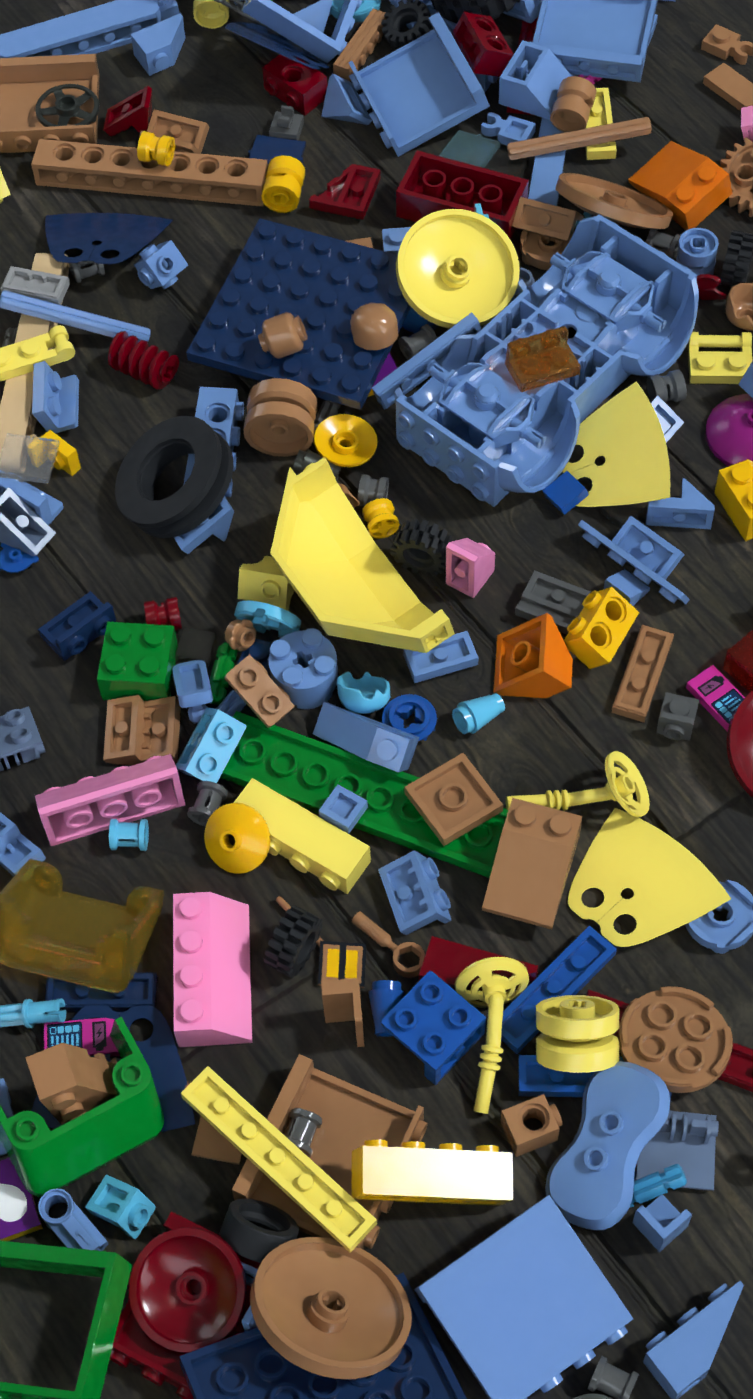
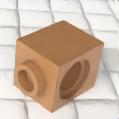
M544 1094L501 1112V1125L515 1157L558 1141L559 1127L563 1125L556 1105H549ZM535 1118L542 1122L543 1127L533 1131L526 1128L523 1122L527 1119Z

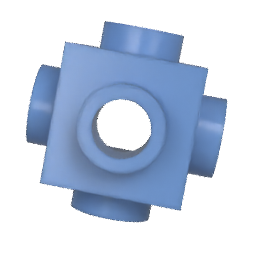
M172 240L160 243L157 246L155 244L149 245L139 253L141 259L133 264L138 271L137 275L141 282L150 289L161 286L163 289L170 287L178 280L176 275L188 266V263Z

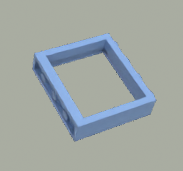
M245 0L241 11L328 63L337 54L340 55L346 47V34L353 28L355 23L353 18L354 12L358 10L363 0H344L331 37L271 0Z

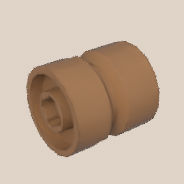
M571 76L563 79L559 86L557 100L554 102L550 114L552 124L563 132L586 128L590 110L596 97L595 86L589 80L582 77Z

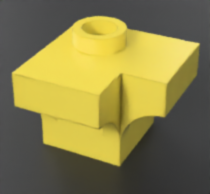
M264 556L263 560L258 563L241 565L239 568L237 599L264 602L287 611L289 610L290 600L295 590L279 570L273 557Z

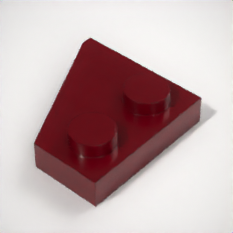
M351 164L343 171L342 175L327 183V190L319 196L313 194L310 197L309 208L364 220L381 178L380 169Z

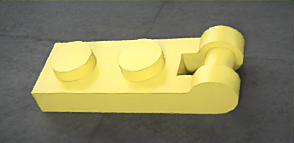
M58 325L51 328L49 333L1 347L0 382L33 372L35 363L46 361L49 366L72 359L75 355V349L72 343L68 341L69 335L66 328Z

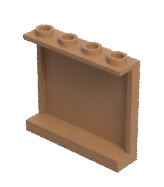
M96 54L0 58V153L35 152L39 139L97 144L98 115L96 121L91 122L89 125H74L82 122L84 119L71 117L67 126L45 127L39 122L35 112L40 96L47 90L63 84L85 86L93 91L99 100V70ZM62 89L65 95H72L76 98L85 93V91L79 89ZM51 93L43 100L40 108L55 106L56 97L54 93ZM91 97L83 103L80 109L92 113L94 108L93 98ZM59 115L43 116L48 122L58 125Z
M301 1054L298 1055L267 1118L272 1125L286 1136L291 1122V1109L301 1108L319 1115L322 1118V1125L315 1131L310 1146L313 1150L310 1159L349 1195H351L353 1150L363 1146L366 1140L388 1141V1147H402L403 1142H421L428 1123L424 1122V1107L418 1105L416 1112L315 1069L313 1060ZM249 1159L246 1160L232 1188L234 1200L254 1199L274 1205L288 1213L296 1221L300 1231L313 1237L334 1239ZM356 1200L377 1221L381 1212L387 1214L394 1202ZM376 1225L356 1247L363 1250L365 1247L372 1249L378 1237L380 1227Z

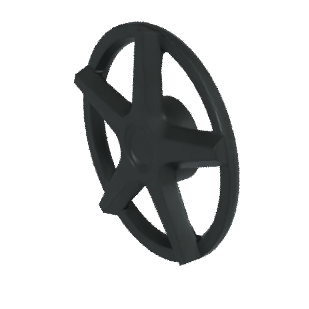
M63 84L44 92L37 101L35 112L37 119L45 127L67 126L71 117L84 119L82 122L74 125H89L91 122L96 121L100 105L96 94L89 88L78 84ZM62 89H79L85 91V93L76 98L72 95H65ZM51 93H54L56 97L55 106L40 108L43 100ZM92 97L94 101L92 113L80 109V106ZM59 115L58 125L48 122L43 116Z

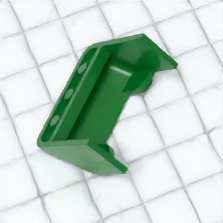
M122 1017L114 1020L110 1037L122 1058L116 1063L112 1072V1083L118 1096L52 1131L49 1130L45 1120L38 1113L22 1111L7 1119L0 1105V1141L24 1187L30 1194L42 1197L45 1192L51 1189H62L153 1140L161 1132L164 1125V1114L150 1068Z

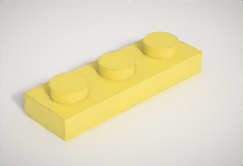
M608 87L596 88V97L590 110L586 128L613 123ZM615 141L585 147L587 160L616 159L617 149Z

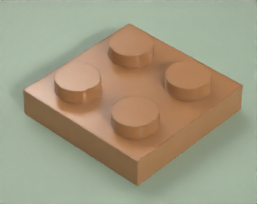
M464 753L404 787L405 795L443 846L503 811L502 802Z

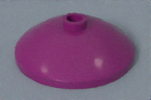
M748 393L735 395L723 400L712 410L707 420L705 431L707 444L712 453L727 466L747 459L753 461V398Z

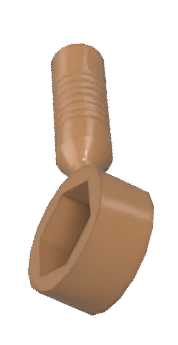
M361 911L353 917L352 923L381 947H388L393 951V966L399 975L407 978L419 975L425 957L424 950L420 945L414 942H405L397 946L392 942L391 936L386 931L376 925ZM412 951L420 958L419 965L405 968L398 962L399 956Z

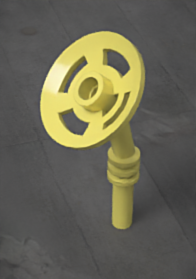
M613 751L605 759L606 787L570 793L567 790H562L561 793L559 790H554L552 794L551 790H547L545 794L506 796V809L509 810L512 798L560 810L562 807L563 811L568 810V807L613 800L617 801L632 816L642 817L648 813L650 802L647 787L637 767L625 754ZM614 763L619 765L621 768L614 767ZM634 792H636L637 802L633 800Z
M490 957L476 961L461 971L455 982L456 992L471 1005L479 1008H488L486 1044L481 1045L484 1053H480L479 1056L483 1061L478 1062L481 1072L473 1109L475 1112L484 1114L489 1112L495 1074L501 1067L497 1063L502 1062V1057L499 1054H502L504 1051L500 1047L504 1004L516 999L527 988L529 983L526 967L521 962L508 957ZM504 970L514 974L508 979L499 974H492V971ZM479 976V978L476 979L472 984L471 990H466L468 984L475 977Z

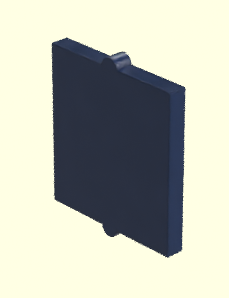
M257 135L253 148L248 151L249 158L268 160L269 164L270 160L274 157L285 155L296 158L303 164L306 141Z

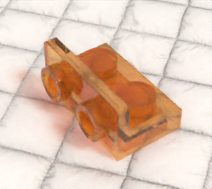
M566 326L549 329L543 333L519 338L508 343L505 365L520 392L580 374L581 365L567 344L569 331Z

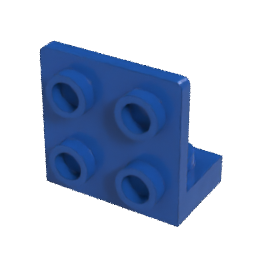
M429 971L381 1020V1025L424 1062V1076L436 1086L485 1034L486 1017L434 972Z

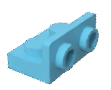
M206 708L176 764L177 770L186 775L196 777L201 781L217 783L241 739L246 725L219 709Z

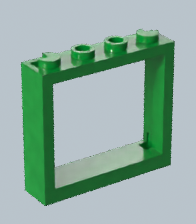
M0 1241V1267L103 1278L75 1391L0 1382V1399H100L132 1264L116 1252Z

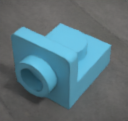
M106 1174L85 1208L92 1215L119 1227L129 1237L136 1239L148 1223L156 1206L138 1188Z

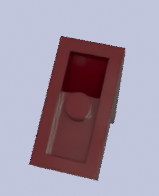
M146 86L107 109L103 130L111 137L121 131L128 130L131 125L138 132H147L152 117V88Z

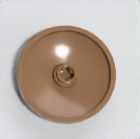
M562 173L559 175L555 186L559 194L578 208L593 216L600 214L618 225L641 229H665L669 227L673 212L659 201L603 179L582 174Z
M305 1237L290 1240L279 1245L263 1259L252 1283L250 1291L251 1311L261 1334L285 1359L311 1373L335 1379H357L374 1375L387 1368L396 1360L409 1336L412 1321L410 1303L403 1286L396 1276L380 1260L367 1251L355 1247L349 1253L335 1239Z

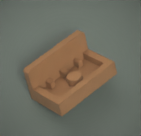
M154 109L147 132L154 133L156 137L163 135L174 137L175 151L201 154L210 127L206 122Z
M250 654L224 677L267 728L278 723L295 707L289 695L275 684L268 676L264 666L254 660Z

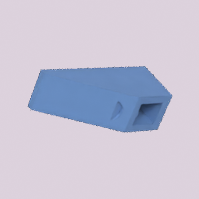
M741 1281L731 1288L726 1283L708 1297L711 1302L700 1312L696 1307L690 1309L677 1321L680 1326L669 1336L663 1331L647 1343L646 1347L649 1351L646 1353L643 1363L671 1399H679L706 1377L744 1287Z

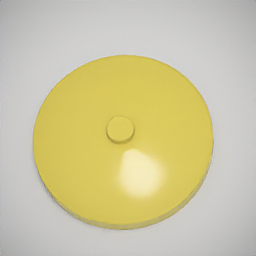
M445 209L424 216L408 230L402 240L396 258L397 282L408 304L424 319L445 328H452L471 312L478 319L480 326L489 323L509 305L519 282V260L513 243L507 234L492 220L469 210Z

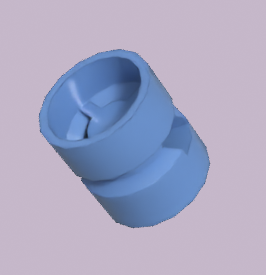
M691 228L686 230L679 239L676 262L688 267L697 276L701 274L713 275L719 245L718 238L708 229Z

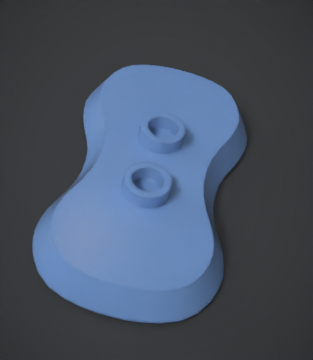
M619 1061L614 1067L594 1072L586 1083L582 1099V1116L579 1129L573 1141L551 1165L545 1185L546 1196L550 1195L569 1223L590 1230H605L618 1223L630 1208L634 1193V1174L638 1158L646 1144L662 1128L670 1111L669 1090L665 1082L649 1069L634 1063Z

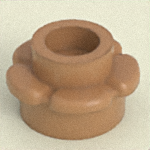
M248 619L233 620L225 631L226 642L232 649H237L240 652L252 646L256 639V629Z

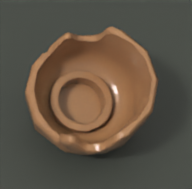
M739 283L731 288L726 300L725 311L728 320L733 325L747 331H753V283Z
M372 302L362 305L351 316L350 325L353 340L361 348L381 350L391 346L398 338L396 314L385 304Z

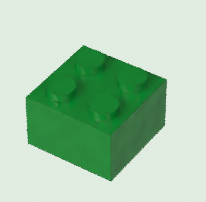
M107 621L97 675L102 700L139 695L144 701L171 696L174 677L172 668L176 665L178 652L174 626Z

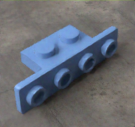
M632 516L628 518L612 541L583 520L580 521L578 526L585 531L582 537L596 548L600 544L604 545L610 550L607 556L622 567L627 562L636 568L632 574L647 585L651 581L661 587L658 592L673 604L677 599L685 605L690 600L683 592L666 581L667 577L684 556L683 552Z

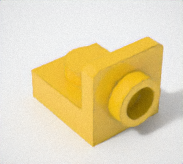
M51 430L42 437L35 439L27 449L31 465L36 470H39L48 461L56 469H63L71 476L81 469L77 450Z

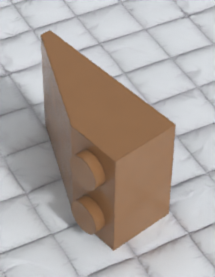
M512 798L502 829L482 911L552 930L580 837L582 816Z

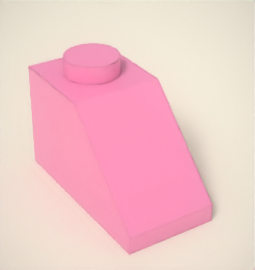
M469 538L449 542L446 546V584L474 599L494 572L495 552L487 545L476 543Z

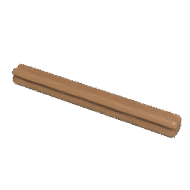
M642 117L511 142L507 145L508 156L513 161L649 135L652 130L649 117Z

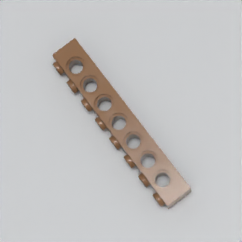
M39 139L31 166L35 183L40 186L264 207L261 194L266 180L268 160L175 151L171 164L163 166L158 165L157 161L154 160L150 162L139 161L137 148Z

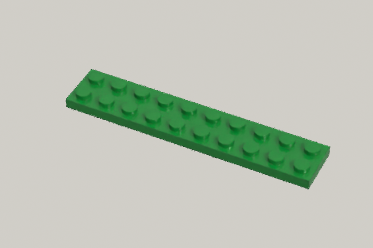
M238 711L235 712L233 718L245 724L246 729L220 778L246 787L253 778L318 815L319 809L338 784L368 801V808L354 828L490 878L502 829L508 813L507 809L503 808L501 813L443 846L405 795L404 787L419 779V777L403 771L396 772L367 761L348 751L276 725L267 728L260 719Z

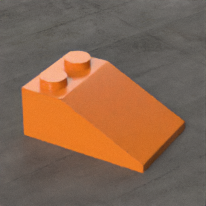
M670 141L628 179L629 183L639 192L667 206L673 212L672 219L685 230L698 226L732 195L730 176L724 169L709 157L673 141Z

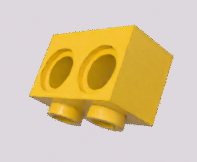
M612 586L589 593L583 600L582 605L584 607L579 616L574 618L567 627L568 634L564 642L568 650L589 669L611 662L639 614Z

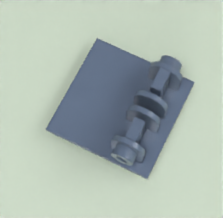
M29 706L23 709H13L0 716V759H4L7 769L11 768L7 756L14 755L17 766L21 764L17 753L20 752L23 762L26 763L40 758L39 754L46 752ZM0 760V771H3L4 768Z
M669 1111L666 1122L659 1132L646 1144L638 1158L636 1180L657 1171L664 1173V1168L679 1164L687 1180L686 1185L680 1188L714 1191L715 1145L719 1122L716 1121L717 1115Z

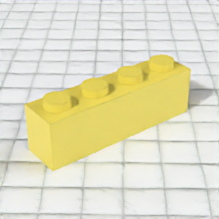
M253 778L233 802L249 805L262 815L270 832V848L268 853L274 856L280 854L288 859L290 864L302 873H307L308 871L319 877L320 882L331 890L336 891L339 889L348 894L371 862L370 846Z

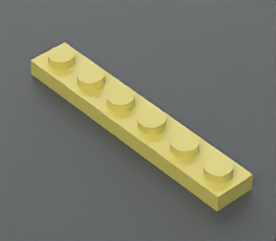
M209 1066L181 1092L183 1100L349 1253L377 1225V1219Z

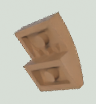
M139 695L108 700L103 760L111 764L136 765L145 762L153 756L171 754L174 763L178 762L181 711L178 698L172 696L144 701Z

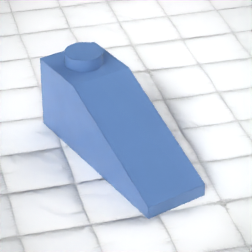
M323 702L313 731V735L367 761L396 772L409 769L419 740L418 736L327 702Z

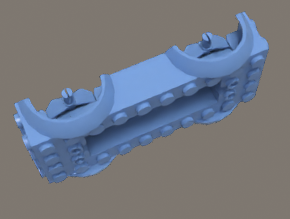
M600 214L582 219L577 224L574 234L562 254L560 255L556 252L551 257L550 264L552 266L529 287L521 279L517 284L519 295L476 335H459L441 366L435 363L430 368L429 375L432 377L419 390L408 398L403 395L400 387L394 392L396 403V439L400 445L407 450L411 449L421 456L429 466L437 467L452 482L460 483L470 490L478 500L485 501L493 507L509 492L535 493L550 485L560 475L571 458L577 442L580 423L631 374L652 376L661 374L670 368L684 351L693 332L699 301L697 274ZM572 327L577 331L574 337L570 339L563 338L559 334V330L562 328ZM553 346L556 350L545 352L540 348ZM533 365L537 372L533 376L526 377L519 373V368L521 366Z

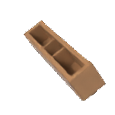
M374 8L371 10L333 63L335 75L350 82L349 75L353 74V71L348 62L353 61L357 71L365 64L367 57L373 53L374 47L377 43H380L384 35L382 32V20H386L384 17L386 12Z

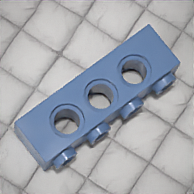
M200 387L195 417L205 421L228 443L233 455V472H235L237 458L236 452H233L234 446H239L240 427H237L238 421H243L244 402H239L237 389ZM188 454L184 484L191 475L195 464V454ZM232 479L229 488L225 494V498H231L232 496Z

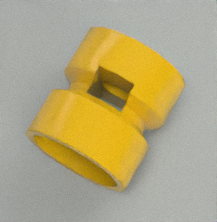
M285 155L277 156L270 160L261 194L264 205L270 210L287 213L297 208L305 178V167L299 160Z

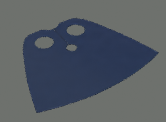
M232 22L225 26L226 29L312 69H320L318 66L330 68L326 63L283 36H277L267 31L266 27L262 25ZM305 56L311 57V58L315 59L316 61H318L319 63H316V62H314V61H312V60L306 58ZM295 57L301 58V59L305 60L306 62H308L309 64H306V63H304V62H301V61H299L298 59H296Z
M123 213L58 214L45 217V232L50 253L58 262L78 263L81 261H93L97 264H116L140 251L155 239L173 220ZM93 241L102 242L100 245H92ZM77 248L83 251L77 257H67L64 255V252L68 249ZM106 250H117L120 253L117 257L110 259L100 256Z
M88 1005L83 1007L71 1021L96 1017L116 1020L120 1014L129 1031L131 1024L135 1020L140 1018L148 1019L153 1025L151 1037L146 1041L135 1040L150 1068L163 1110L164 1125L161 1132L195 1124L193 1108L181 1096V1092L186 1088L185 1085L188 1086L181 1059L170 1027L163 1014L153 1006H132L127 1011L116 1012L107 1005ZM104 1054L106 1060L111 1062L110 1054ZM37 1094L31 1111L41 1115L49 1128L56 1129L61 1126L59 1121L41 1103Z

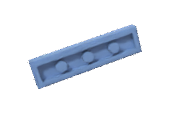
M471 312L372 387L378 403L384 410L395 403L394 392L398 387H400L403 395H405L430 376L429 370L435 363L441 366L459 335H476L481 330L480 323L475 315Z

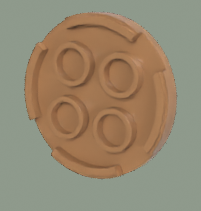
M660 987V990L647 993L638 999L635 998L623 1013L618 1031L619 1049L623 1060L654 1072L665 1082L669 1092L673 1093L698 1091L715 1082L724 1072L733 1047L731 1028L714 1007V1003L702 994L682 987Z

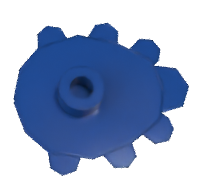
M1 543L3 550L0 551V570L3 569L9 573H19L30 567L32 563L39 561L38 556H31L20 549H15Z

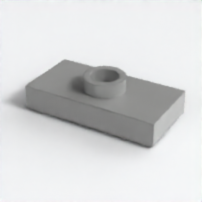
M10 266L0 290L1 293L3 290L61 305L70 283L69 278L66 276Z

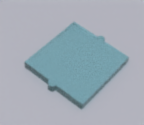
M458 130L439 156L484 168L500 148V142L482 137V134L475 135Z

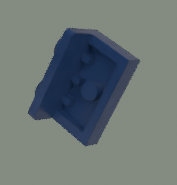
M90 591L40 627L38 631L40 637L65 661L72 655L82 652L86 645L98 636L105 635L107 621H117L113 606L109 602L103 604Z

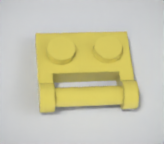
M692 332L688 342L690 384H739L753 361L751 332H741V335H699V332ZM699 347L740 348V352L699 351Z

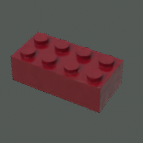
M417 150L396 190V217L417 222L430 213L445 209H463L474 212V204L481 203L483 214H488L489 219L496 223L511 240L517 229L512 227L519 199L520 197L528 199L529 180Z

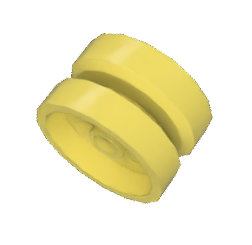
M565 995L542 1000L536 1005V1028L542 1032L536 1038V1060L539 1064L556 1071L589 1073L614 1067L619 1062L618 1037L613 1035L619 1029V1007L616 1003L595 996Z

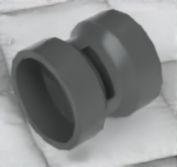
M679 369L669 371L666 376L656 374L647 377V392L650 401L657 395L665 403L670 400L679 402L686 399V383Z

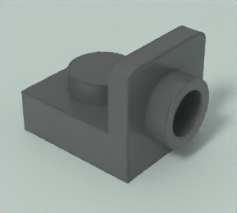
M666 692L656 734L664 735L671 740L683 739L690 741L699 699Z

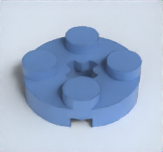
M726 880L725 883L719 882L731 900L716 908L719 912L723 909L728 911L727 921L714 919V913L710 911L696 920L685 924L687 931L695 941L719 954L744 945L753 935V896L744 886L731 880Z

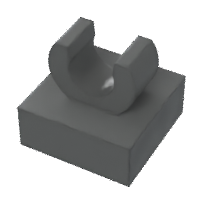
M282 105L281 112H275L269 136L299 140L304 125V116L294 114L293 107Z

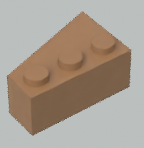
M63 1042L25 1057L39 1100L61 1125L118 1096L112 1083V1072L116 1063L121 1060L120 1058H114L111 1062H108L102 1053H97L94 1057H90L87 1049Z

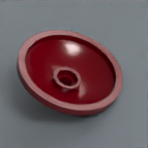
M182 1227L164 1232L151 1240L143 1248L133 1265L129 1280V1299L132 1312L145 1334L154 1342L167 1349L177 1352H192L223 1340L235 1328L245 1307L247 1285L240 1259L225 1240L205 1229ZM193 1279L198 1280L201 1284V1290L198 1294L191 1290L190 1285Z

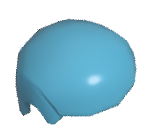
M347 671L337 678L340 702L351 712L357 714L372 713L383 708L390 699V683L383 677L371 676L366 671L362 678L355 679Z

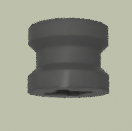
M362 474L357 498L360 502L359 506L364 507L375 499H387L389 478L372 479L370 475Z

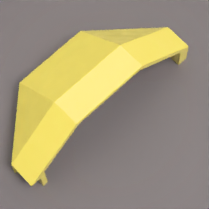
M323 457L318 462L309 464L298 475L290 467L270 553L279 570L325 633L329 636L422 653L429 652L454 635L451 622L444 611L441 609L434 614L421 603L375 543L338 485L326 458Z

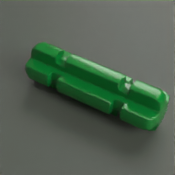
M227 642L218 647L216 654L218 660L214 662L209 680L213 695V701L210 703L219 706L226 697L227 690L225 687H229V683L224 677L234 668L232 660H236L238 650L232 649Z

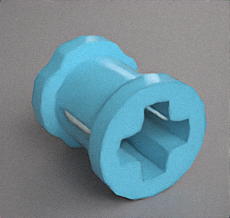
M117 819L110 820L109 848L111 850H117L118 847H139L140 851L147 850L149 840L147 819H141L140 823L119 822Z

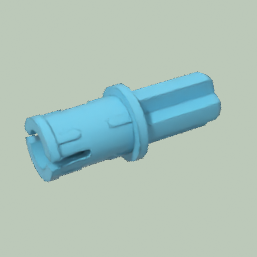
M62 998L39 1002L25 999L23 1003L0 1005V1027L25 1025L26 1028H33L35 1024L64 1022L66 1010H60V1007H65V1002Z

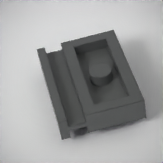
M534 570L521 596V600L515 608V615L530 621L548 613L552 616L559 632L567 635L568 625L574 618L579 616L584 607L582 605L583 600L591 591Z

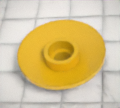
M338 414L330 416L323 420L315 431L314 445L321 457H325L326 460L336 466L356 467L362 465L373 457L377 449V435L373 427L364 419L354 415Z
M229 803L216 809L207 821L204 832L206 849L211 859L220 868L230 873L242 874L256 869L263 863L270 848V832L266 821L257 810L243 803ZM229 834L235 838L234 846L229 842Z

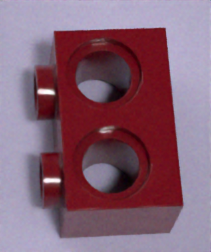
M463 12L452 32L453 38L474 73L500 77L513 56L512 50L491 16Z

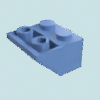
M522 40L500 76L499 104L550 120V114L554 102L557 100L560 83L563 79L571 77V74L549 48Z

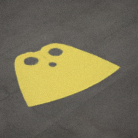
M636 381L580 423L576 445L583 447V457L577 462H568L562 471L563 473L568 471L577 480L582 477H588L592 480L593 486L588 492L589 495L576 505L578 507L629 505L670 498V465L665 437L652 404ZM604 456L605 463L597 466L595 464L596 458Z
M614 808L593 840L573 879L568 895V905L571 910L582 919H591L597 922L601 928L602 936L618 947H629L654 939L696 920L731 900L715 876L683 845L650 823L618 808ZM590 888L601 890L604 893L603 903L595 908L585 906L581 900L584 891ZM626 888L632 889L634 892L633 897L630 899L622 898V890ZM624 914L633 916L637 923L635 930L626 935L616 932L613 926L615 919Z

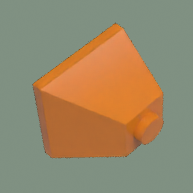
M545 613L497 635L493 693H497L500 696L548 698L571 688L573 658L550 614Z

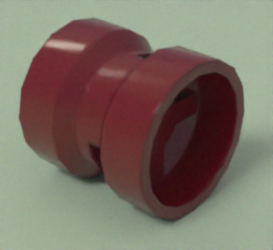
M177 597L167 598L164 602H161V606H158V603L154 600L144 602L147 624L174 626L175 631L182 630Z

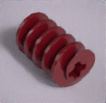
M126 331L116 334L108 353V362L111 368L120 370L123 374L130 375L133 379L140 380L146 385H151L156 390L165 388L172 381L179 366L177 355L169 357L168 351L161 350L159 352V348L156 345L149 347L148 342L145 340H141L138 343V338L134 335L128 337Z

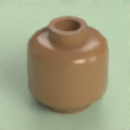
M289 312L266 319L262 324L263 333L258 334L263 351H270L278 359L301 351L304 341L308 339L301 318L299 316L294 317Z

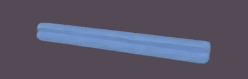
M3 290L0 296V308L112 338L117 333L126 331L128 337L136 336L138 343L141 340L149 342L151 330L146 327Z

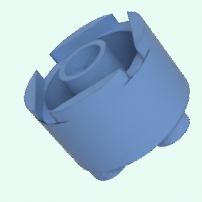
M310 628L294 631L271 644L269 654L270 677L277 686L281 687L289 695L291 702L298 709L305 710L323 705V702H327L332 697L338 678L337 655L332 643L319 630Z

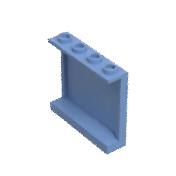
M542 0L533 42L530 43L549 48L570 74L641 82L658 0Z
M439 12L429 17L433 30L362 70L357 71L353 61L348 62L353 71V74L349 75L356 91L362 89L363 93L359 94L360 99L366 110L373 109V112L369 115L376 129L383 128L384 131L379 134L386 148L393 147L398 157L490 107L482 86Z
M550 1195L538 1201L414 1289L421 1301L427 1303L489 1399H528L527 1397L539 1388L543 1393L548 1392L563 1381L560 1375L562 1371L572 1364L576 1369H579L596 1356L592 1349L603 1341H606L609 1346L628 1333L625 1325L633 1320V1317Z

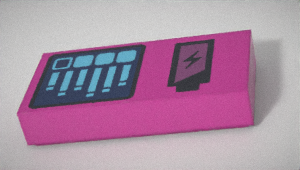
M712 665L688 681L686 689L696 699H699L700 704L728 732L730 720L745 697Z
M94 1018L64 1021L61 1023H44V1050L63 1042L87 1049L89 1056L97 1053L110 1054V1057L120 1056L110 1037L115 1019Z

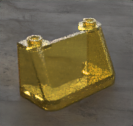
M29 859L0 892V963L11 968L111 993L124 991L134 978L162 911L164 890L139 886L132 890L128 895L126 906L64 892L62 891V876L58 869L46 862Z

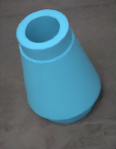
M494 693L458 703L457 708L452 711V717L461 733L467 734L470 732L474 734L500 713L504 712L505 704L501 696Z

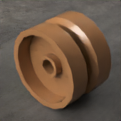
M272 378L257 383L248 394L247 415L244 423V437L246 441L256 450L272 456L288 457L297 455L299 450L306 451L313 442L317 397L311 389L300 382L290 379Z

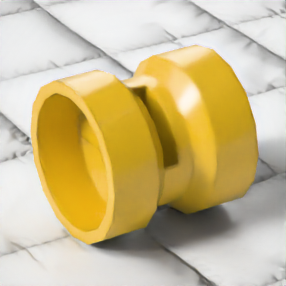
M143 131L137 146L139 161L150 162L154 160L157 161L158 165L169 166L175 152L174 137L166 135L156 137L154 133Z

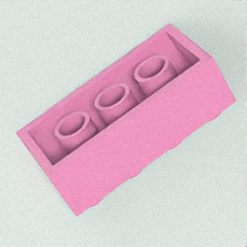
M171 754L153 756L143 763L129 767L120 766L110 773L97 777H84L77 783L64 787H51L43 793L35 795L38 812L51 847L109 829L111 819H117L119 822H133L185 806L178 770Z
M212 892L173 894L174 1034L178 1047L253 1043L248 904Z

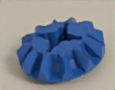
M413 694L401 695L391 700L384 708L382 714L383 724L418 736V741H426L428 736L435 732L437 722L435 708L427 699ZM415 711V722L417 724L411 723L405 729L402 718L408 719Z

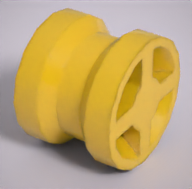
M385 498L375 499L363 507L362 514L365 521L368 522L367 529L371 537L381 539L397 532L400 523L397 516L393 515L395 509L391 500Z

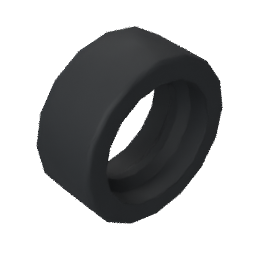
M237 1199L230 1203L219 1235L237 1254L261 1263L274 1248L296 1239L299 1226L288 1213L274 1205L254 1199Z

